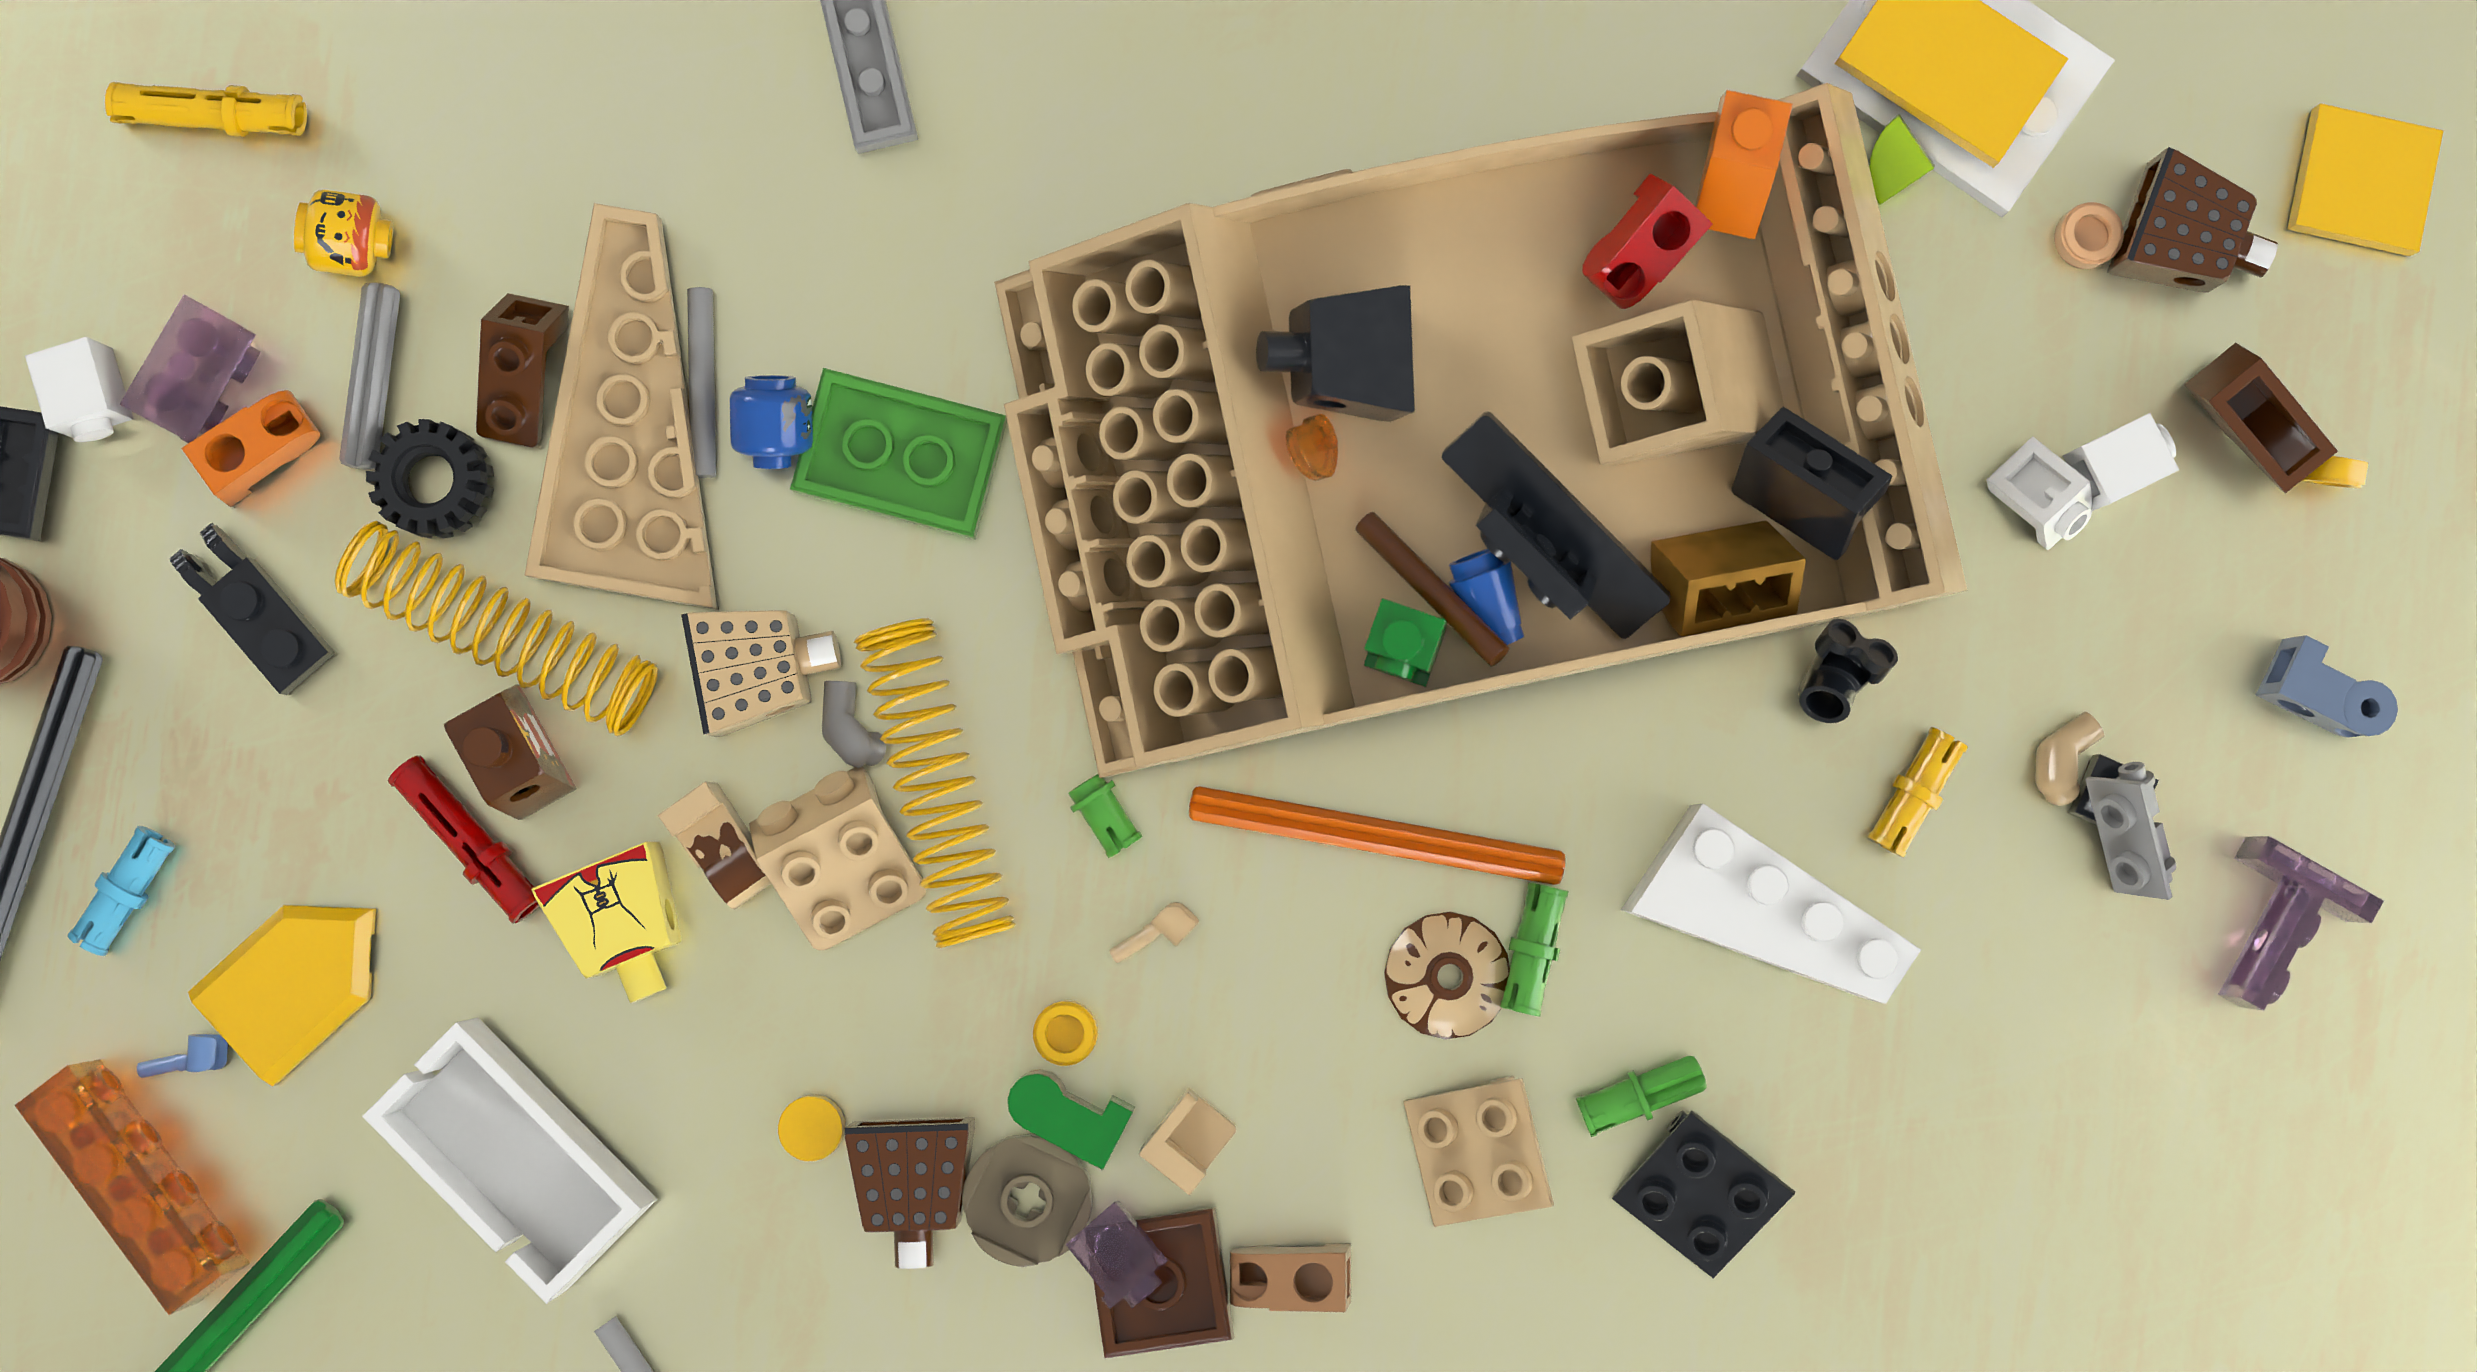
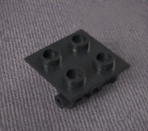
M1682 1110L1669 1124L1667 1131L1670 1134L1620 1187L1612 1199L1714 1279L1793 1197L1795 1191L1781 1181L1774 1173H1771L1748 1155L1746 1151L1734 1144L1732 1140L1725 1137L1702 1119L1700 1115L1694 1111L1687 1114Z

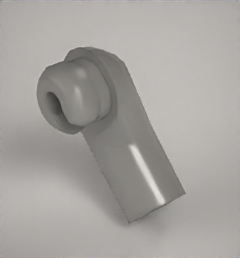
M824 681L822 735L824 740L848 765L860 768L864 764L869 766L879 764L884 758L886 743L880 740L881 734L879 732H867L854 718L856 683Z

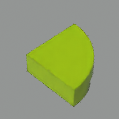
M1900 114L1893 118L1882 130L1870 158L1869 169L1879 205L1935 167Z

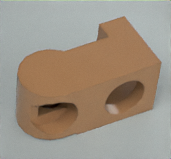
M1351 1243L1325 1244L1318 1247L1254 1246L1230 1250V1304L1233 1306L1269 1308V1311L1346 1312L1351 1303Z

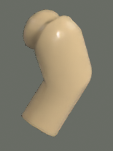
M2083 712L2045 738L2037 748L2035 775L2037 788L2044 794L2047 801L2053 805H2067L2078 797L2080 792V786L2077 782L2078 755L2104 738V731L2100 724L2088 712Z

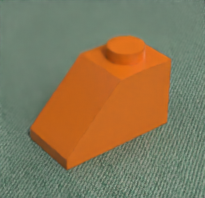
M1726 90L1720 97L1695 207L1713 223L1708 230L1753 240L1756 238L1777 172L1792 103Z

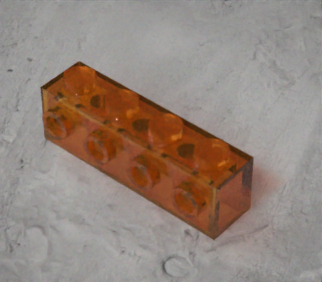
M100 1059L67 1065L14 1105L168 1315L199 1303L250 1264L249 1260L240 1250L233 1233L218 1220L201 1197L199 1188L194 1180L181 1170L164 1147L157 1130L142 1117L125 1094L124 1087L118 1077L105 1067Z

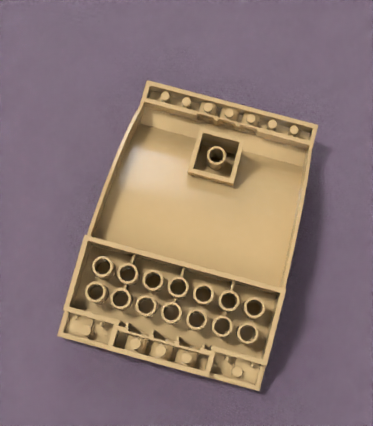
M1825 83L1778 99V101L1792 103L1793 105L1777 172L1756 238L1753 240L1707 230L1661 283L1658 282L1640 302L1627 309L1618 308L1583 275V263L1591 249L1600 239L1614 229L1638 200L1633 193L1649 174L1675 186L1695 206L1717 112L1602 125L1481 145L1377 166L1270 191L1214 207L1187 203L1028 261L1029 270L994 282L1019 399L1005 403L1004 408L1056 654L1073 653L1099 778L1160 764L1179 762L1481 693L1666 654L1828 623L1833 619H1850L1968 591L1852 93ZM1399 285L1410 286L1415 412L1388 422L1300 406L1293 403L1291 398L1290 372H1261L1259 370L1256 360V345L1260 332H1289L1290 311L1304 302L1316 298ZM1783 406L1893 475L1886 493L1857 523L1847 551L1839 560L1830 558L1735 496L1732 492V486L1746 444ZM1484 412H1491L1651 574V541L1765 520L1806 558L1797 615L1681 637L1670 625L1663 610H1661L1627 639L1620 638L1588 605L1571 620L1557 606L1555 608L1545 606L1530 590L1527 583L1528 577L1512 563L1521 618L1520 625L1524 637L1508 644L1510 649L1506 656L1496 665L1490 666L1448 624L1427 687H1423L1364 666L1367 656L1364 648L1382 598L1439 618L1442 617L1355 531V528L1365 515L1375 512L1450 587L1448 582L1454 578L1449 564L1472 553L1487 549L1481 539V531L1476 527L1485 502L1442 460V453L1451 442Z

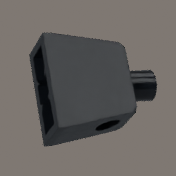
M1399 285L1316 298L1304 302L1290 311L1289 332H1260L1256 345V360L1259 370L1261 372H1290L1291 398L1293 403L1300 406L1388 422L1415 412L1410 286Z

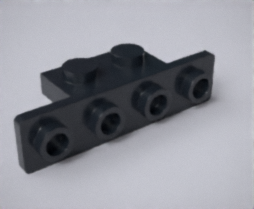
M1484 412L1444 449L1442 460L1485 502L1476 523V527L1481 531L1480 536L1483 543L1495 557L1504 562L1510 560L1528 577L1527 583L1530 590L1545 606L1549 608L1557 606L1571 620L1588 605L1620 638L1627 639L1669 604L1670 592L1491 412Z

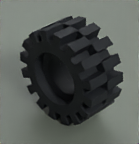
M418 419L419 425H413L409 422L397 425L400 433L394 436L387 432L380 439L386 445L383 451L380 453L372 450L368 459L376 463L375 471H366V482L374 485L375 491L369 492L368 495L373 504L381 507L382 510L378 513L386 521L394 523L395 527L432 539V536L442 539L454 537L452 531L458 529L465 532L473 527L469 520L474 515L480 518L483 517L487 511V508L481 506L484 497L492 499L494 488L487 485V478L494 477L493 467L485 463L484 458L488 457L484 449L474 443V439L466 433L441 421L439 424L430 419ZM428 456L443 457L449 463L453 472V484L450 491L443 499L437 502H419L414 498L409 489L408 478L412 467L419 460Z

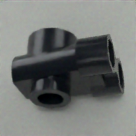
M1831 620L1815 641L1817 656L1799 686L1800 706L1808 716L1823 723H1838L1845 720L1851 711L1856 694L1868 683L1878 684L1882 682L1896 665L1898 655L1895 648L1885 640L1863 637L1858 629L1847 620Z

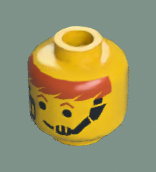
M318 190L313 194L309 203H299L294 226L295 252L304 253L307 265L311 269L344 275L367 276L373 271L377 257L389 259L393 239V222L381 219L380 206L373 197L338 191Z

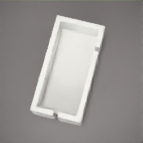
M479 1018L456 1022L414 1064L419 1070L404 1074L362 1116L495 1252L516 1242L522 1235L531 1242L515 1251L505 1262L546 1304L566 1292L657 1200L623 1163ZM442 1069L437 1075L432 1072Z

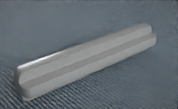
M365 283L361 289L339 457L341 464L355 469H375L376 463L368 459L372 450L380 452L381 446L380 439L382 438L400 301L399 290L384 283Z

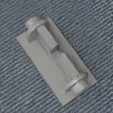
M2130 762L2118 768L2119 777L2116 779L2087 777L2085 780L2114 892L2165 900L2172 898L2169 883L2173 880L2171 873L2176 870V862L2170 855L2163 823L2153 821V816L2160 812L2153 787L2155 784L2154 774L2146 771L2144 763Z

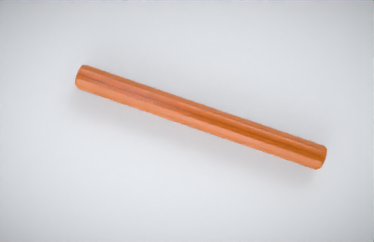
M1200 786L1192 791L1188 811L1189 817L1195 821L1552 885L1560 884L1566 863L1565 854L1559 850Z

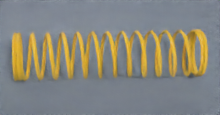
M373 521L362 527L348 544L335 574L334 583L337 593L343 594V596L348 598L361 594L364 606L369 609L383 605L387 619L394 621L405 617L407 626L411 631L417 632L428 628V634L432 642L440 643L450 639L453 653L460 655L472 650V655L477 665L483 666L494 661L498 676L506 677L517 672V680L522 688L526 689L539 683L542 699L550 700L561 694L562 704L566 711H573L584 705L583 711L587 722L593 723L606 716L609 733H614L615 736H621L626 733L636 722L647 704L656 683L658 668L656 664L651 663L649 660L640 663V655H636L631 658L622 671L608 706L595 717L589 715L591 698L611 670L618 655V644L611 645L605 651L593 673L586 695L572 706L567 704L568 688L585 666L596 644L597 636L594 632L589 633L578 647L567 670L563 685L551 694L545 693L546 676L563 655L574 633L575 625L573 621L566 622L556 635L544 660L541 673L531 682H523V666L543 641L552 621V610L544 611L533 624L521 650L518 663L510 670L502 671L500 668L501 654L513 642L528 616L531 605L528 598L522 599L510 614L498 640L495 653L488 659H479L478 644L491 631L505 608L509 594L507 587H502L496 591L488 602L477 625L473 642L463 649L458 648L455 644L456 633L470 619L486 589L487 580L486 576L483 575L477 577L463 595L454 615L451 630L445 636H435L433 633L434 622L448 608L462 584L465 575L464 565L462 564L453 567L444 578L431 605L428 620L420 626L413 625L411 622V612L422 602L434 585L443 564L441 553L433 554L422 566L410 590L406 609L397 615L390 613L389 601L405 585L418 562L421 553L420 542H412L400 554L387 580L383 599L377 603L368 602L367 590L383 574L396 552L399 543L398 531L392 530L388 532L387 525ZM378 530L377 541L366 566L359 576L346 587L350 568L358 552L367 539ZM393 536V541L390 550L385 560L381 564L388 547L389 539ZM415 548L413 558L406 572L392 589L402 563L411 550ZM437 559L434 571L428 583L426 584L420 595L414 600L423 577L425 576L427 570L432 565V563ZM459 571L456 582L450 594L443 602L441 607L437 610V607L439 605V602L442 598L445 589L447 588L449 582L454 577V575ZM481 582L476 597L474 598L471 606L469 607L463 618L460 620L466 603L468 602L475 588ZM502 595L501 601L493 617L483 630L487 617L489 616L494 604ZM524 607L515 628L506 640L508 632L515 618L517 617L521 609ZM545 620L544 625H543V627H542V629H541V631H540V633H539L537 639L534 641V643H533L532 646L530 647L531 642H532V640H533V638H534L536 632L538 631L539 627L541 626V624H542L543 621ZM565 633H566V636H565V638H564V640H563V642H562L560 648L558 649V651H557L556 654L554 655L555 650L557 649V647H558V645H559L561 639L563 638V636H564ZM587 647V649H586V651H585L583 657L581 658L580 662L578 663V661H579V659H580V657H581L583 651H584L585 648ZM644 678L637 696L635 697L632 705L630 706L625 716L622 718L624 710L633 692L639 685L640 681Z
M921 618L869 631L855 638L854 643L857 644L855 649L861 652L882 649L865 658L860 665L863 670L869 672L894 671L872 682L866 691L875 696L904 694L879 706L873 715L881 720L912 718L885 731L881 735L880 740L887 744L923 741L892 755L886 764L892 768L933 764L899 779L892 788L898 792L941 788L905 804L899 812L905 816H918L952 811L912 828L906 837L911 840H925L963 834L918 853L912 861L917 864H932L971 858L924 878L919 885L927 889L982 881L931 902L926 907V910L931 913H939L990 905L937 927L932 934L935 935L936 947L943 948L1014 928L1016 923L1012 922L1014 917L1009 915L970 927L948 930L1007 905L1009 899L1006 897L940 906L1000 881L1003 876L1000 873H988L932 882L992 857L996 850L981 849L924 858L937 851L987 832L990 826L981 824L916 834L929 827L978 809L983 802L974 800L932 808L909 810L928 800L973 784L976 778L974 776H967L933 783L901 786L920 776L963 761L970 755L967 752L927 759L894 762L903 756L958 736L963 732L961 728H954L915 736L887 738L909 726L951 712L957 707L955 704H948L910 712L881 714V712L890 707L946 687L950 683L948 680H942L905 688L874 689L896 677L942 662L943 657L936 656L900 664L867 665L901 648L935 638L937 633L934 632L935 627L932 626L934 621L929 618Z

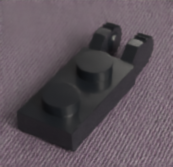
M210 523L200 532V535L203 537L202 539L206 546L232 570L216 582L204 569L203 564L194 555L189 554L183 549H180L170 557V562L187 584L201 595L198 598L199 601L279 694L288 695L335 654L334 650L255 559L247 557L227 533L217 525Z

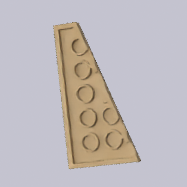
M594 203L524 576L717 610L699 478L695 475L696 468L694 467L695 460H693L694 453H692L693 445L689 408L662 220L656 213Z

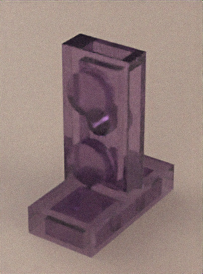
M2270 836L2245 837L2234 859L2278 883V886L2218 995L2239 1007L2264 1011L2268 1004L2276 1002L2284 993L2290 980V971L2287 968L2298 948L2305 947L2318 931L2321 916L2317 913L2320 908L2345 922L2372 923L2384 900Z

